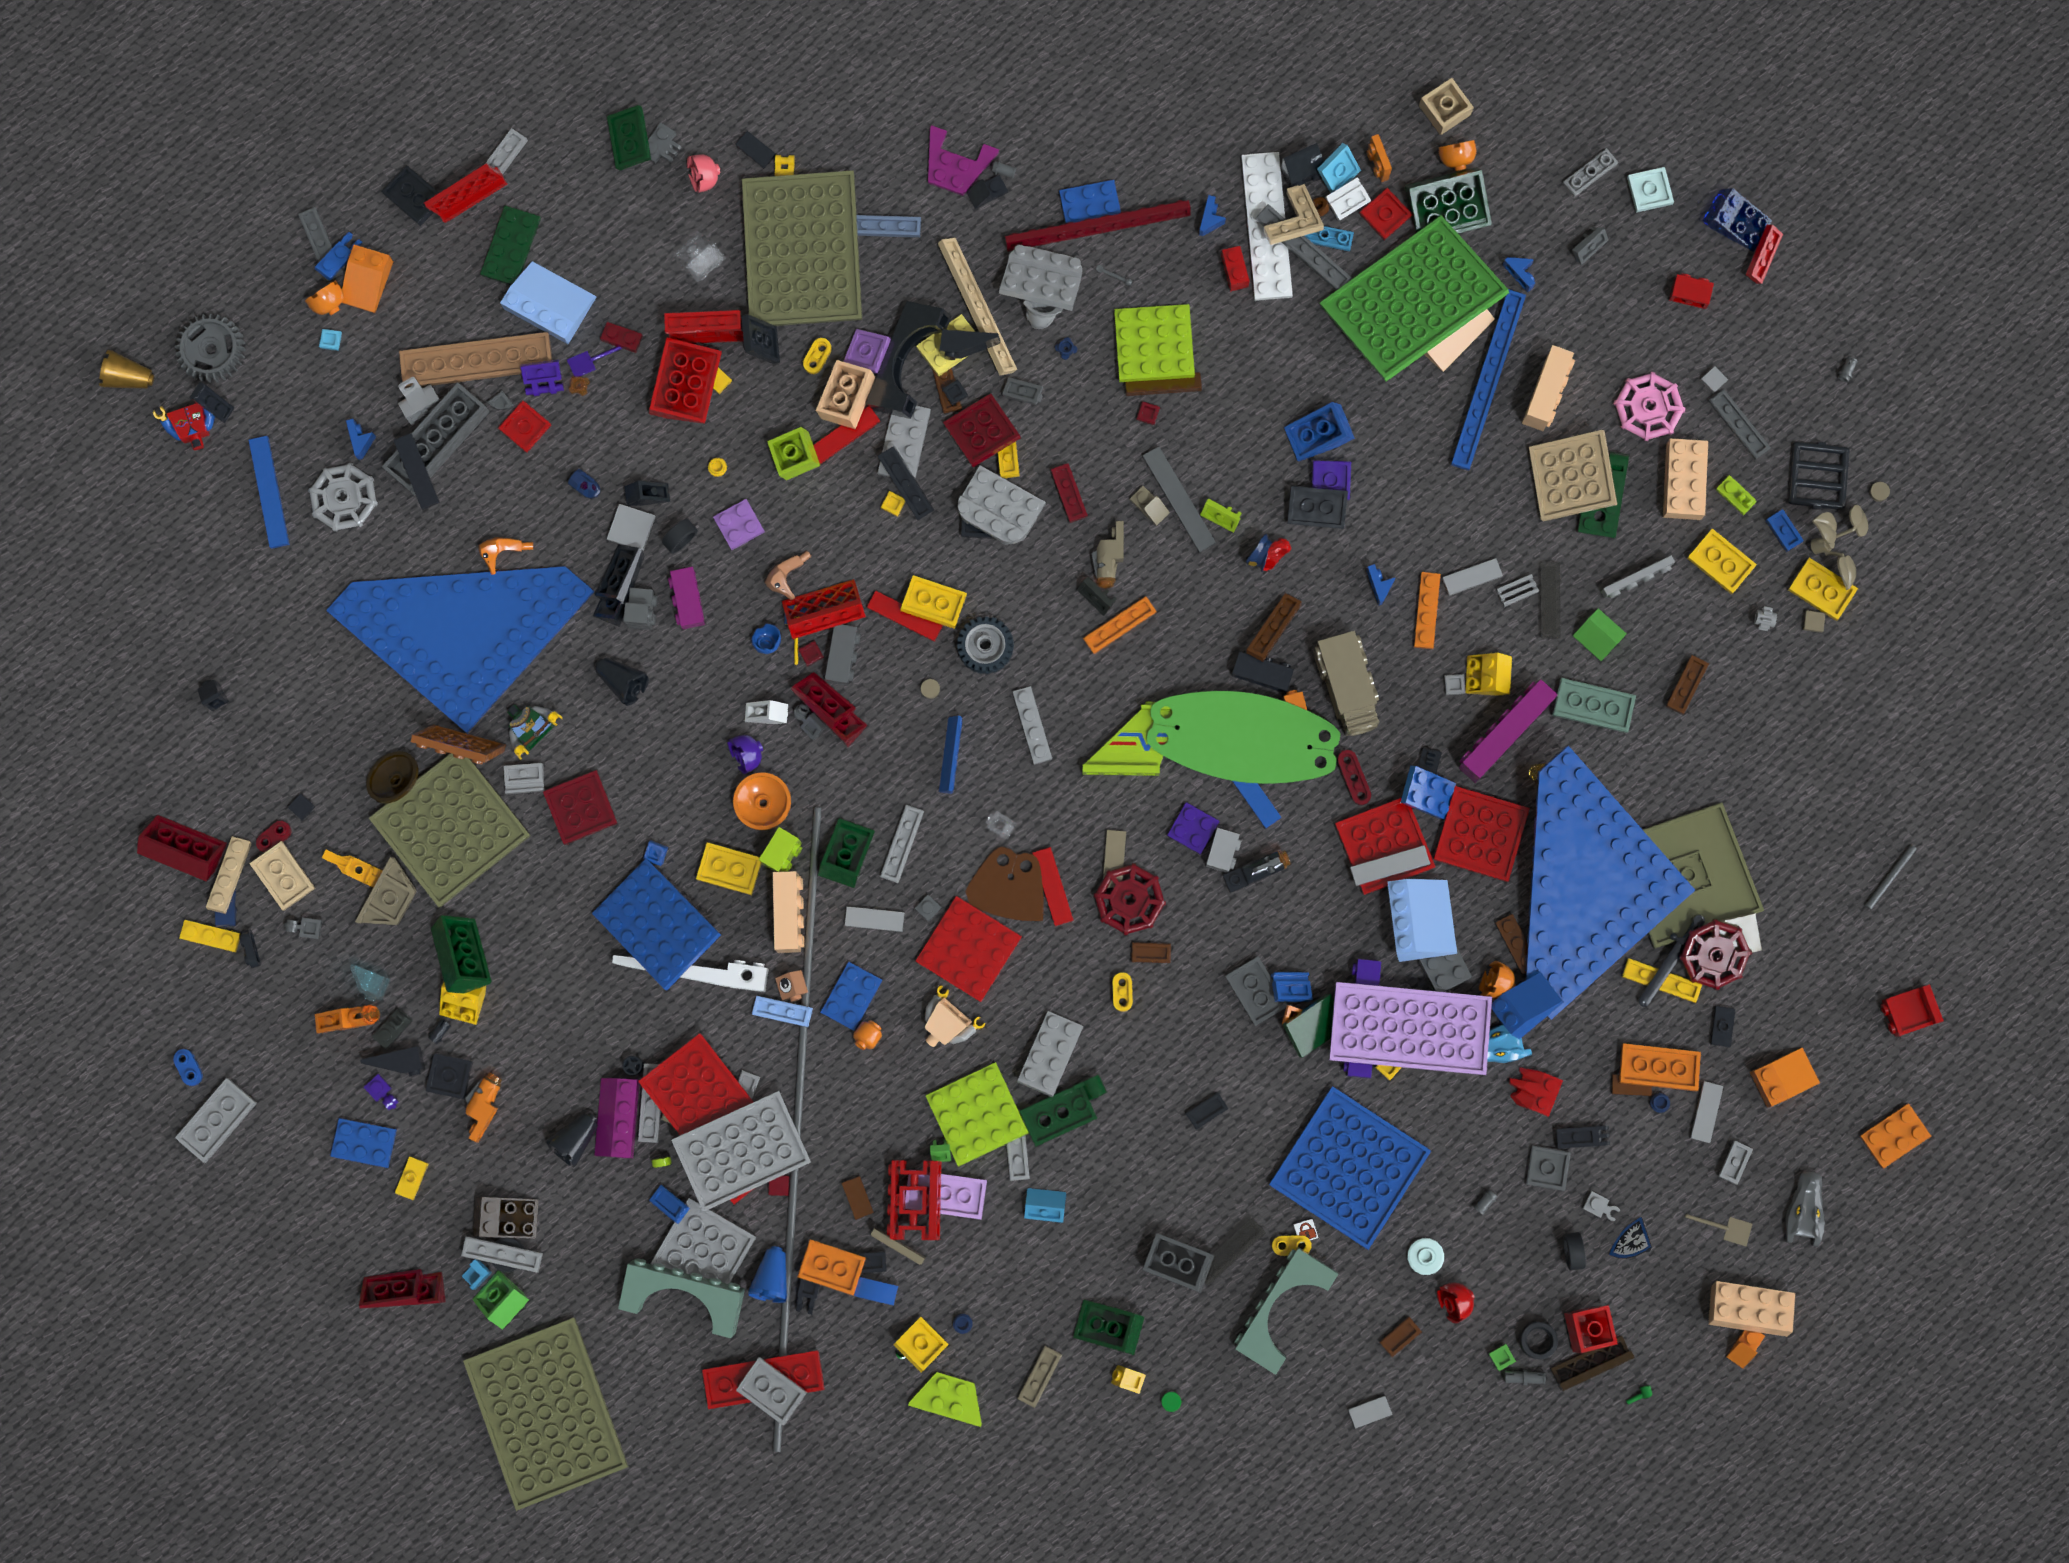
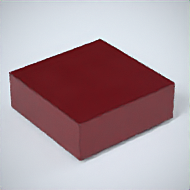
M1142 401L1137 420L1155 426L1160 407Z
M815 641L798 649L807 667L824 658Z
M780 1176L769 1181V1195L789 1196V1176Z

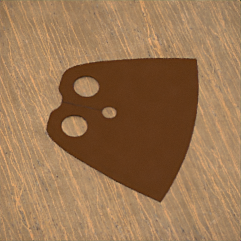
M997 848L988 856L965 890L969 904L987 913L1008 919L1043 921L1044 897L1041 868L1038 859L1028 853L1018 855L1009 848ZM1005 854L1009 857V863L1006 866L998 864L997 858L999 855ZM1025 860L1032 863L1031 871L1023 872L1020 868L1021 862ZM1009 874L1014 875L1013 880L1008 879Z

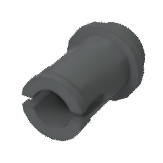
M999 160V162L995 161L992 172L995 175L998 173L1013 179L1017 167L1003 164Z
M1851 357L1846 358L1842 370L1838 372V379L1844 382H1849L1852 379L1854 368L1858 363L1857 359L1852 358L1850 360Z
M1489 1189L1487 1192H1483V1197L1474 1206L1482 1215H1484L1493 1202L1496 1203V1198L1498 1197Z

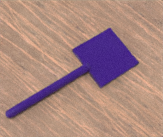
M617 346L592 358L588 351L567 359V362L575 378H578L596 370L592 361L622 348Z

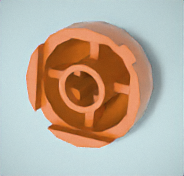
M1474 140L1438 147L1442 163L1449 168L1455 167V171L1466 169V165L1472 163L1476 156Z
M335 280L313 296L307 298L305 303L316 314L324 315L329 313L333 315L340 310L338 306L343 302V291Z
M1494 961L1489 965L1492 968L1488 976L1486 971L1484 972L1479 985V991L1482 992L1480 995L1492 997L1493 1001L1504 992L1516 986L1512 970L1499 961Z

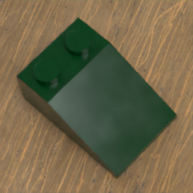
M839 818L821 862L818 876L855 888L875 831Z
M1083 1300L1073 1338L1134 1355L1145 1317Z

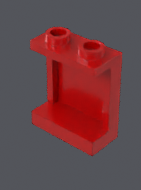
M1930 984L1881 1000L1883 1003L1881 1010L1890 1022L1888 1023V1029L1895 1037L1944 1021Z

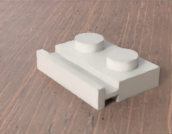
M1358 177L1325 197L1338 221L1371 201L1364 187L1359 182Z

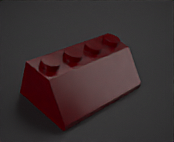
M157 815L139 835L137 854L207 882L215 872L227 843Z

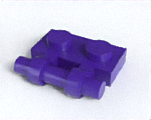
M559 360L521 364L524 385L532 384V387L525 388L526 395L540 396L542 393L557 394L558 391H564L563 383H555L556 380L562 379ZM548 382L549 385L539 386L538 383Z

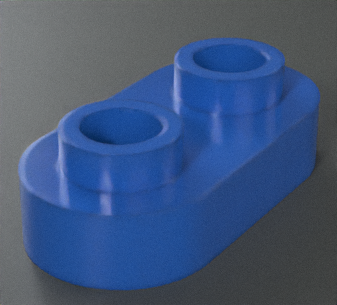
M186 1049L177 1051L173 1060L183 1082L189 1086L198 1085L202 1081L203 1074L193 1053ZM183 1055L186 1057L185 1062L180 1060ZM193 1072L194 1078L190 1080L189 1074Z

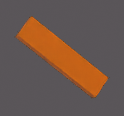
M1145 596L1085 636L1083 640L1092 653L1095 654L1157 613V611Z

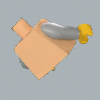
M943 986L938 987L937 995H934L926 1006L925 1021L927 1023L925 1029L931 1033L926 1038V1042L932 1047H935L939 1041L944 1045L949 1042L956 1044L966 1041L976 1032V1029H981L985 1026V1023L982 1026L976 1024V1021L981 1017H977L973 1021V1025H970L972 1021L945 999L949 994V990L945 994L940 993Z

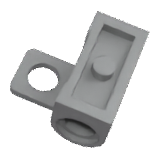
M411 377L398 385L400 391L405 396V399L400 401L398 405L411 425L427 417L441 401L431 384L422 389L415 377ZM413 383L411 387L405 388L406 385Z

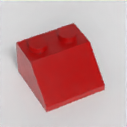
M1609 1305L1564 1313L1573 1352L1584 1353L1618 1344Z

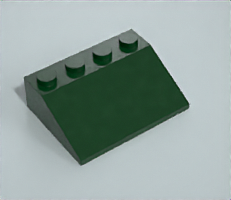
M1478 167L1404 185L1409 209L1413 214L1412 219L1416 233L1441 215L1458 234L1492 225L1483 173Z

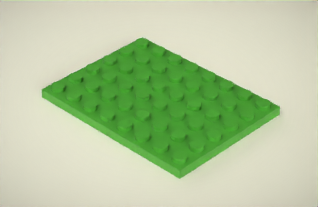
M1441 215L1321 301L1320 305L1386 382L1509 294V290Z

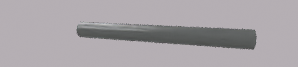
M1913 845L1908 847L1865 904L1868 909L1871 910L1915 853L1916 847Z

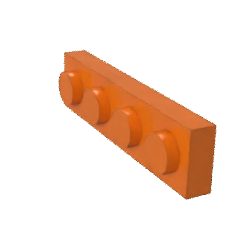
M1421 572L1414 641L1415 648H1434L1441 574Z

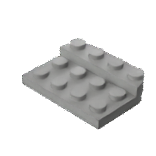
M1017 245L1009 255L999 294L1072 311L1081 283V261L1078 258Z
M979 466L963 495L959 498L958 510L965 523L975 526L998 539L1002 544L1008 545L1018 543L1026 538L1046 502L988 469Z

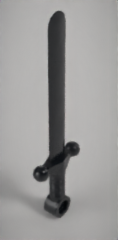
M1696 914L1692 917V923L1683 937H1678L1676 933L1670 934V939L1676 940L1677 943L1639 998V1004L1642 1007L1650 1004L1680 959V954H1682L1689 937L1688 932L1704 925L1705 918L1702 915ZM1693 946L1691 953L1696 952L1695 946Z

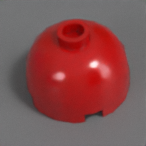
M1454 1282L1439 1287L1441 1290L1437 1291V1299L1441 1309L1445 1305L1449 1314L1446 1317L1449 1321L1459 1323L1471 1315L1474 1308V1294L1470 1289L1461 1283Z

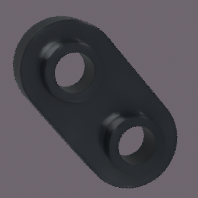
M251 929L242 931V936H239L241 946L245 947L246 954L244 959L247 966L250 965L251 968L261 966L253 932Z

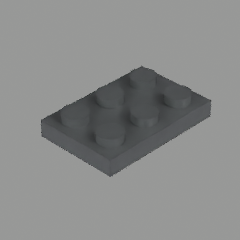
M1259 956L1225 976L1254 1026L1282 1011L1288 1005L1286 1002H1275L1272 986L1273 980Z

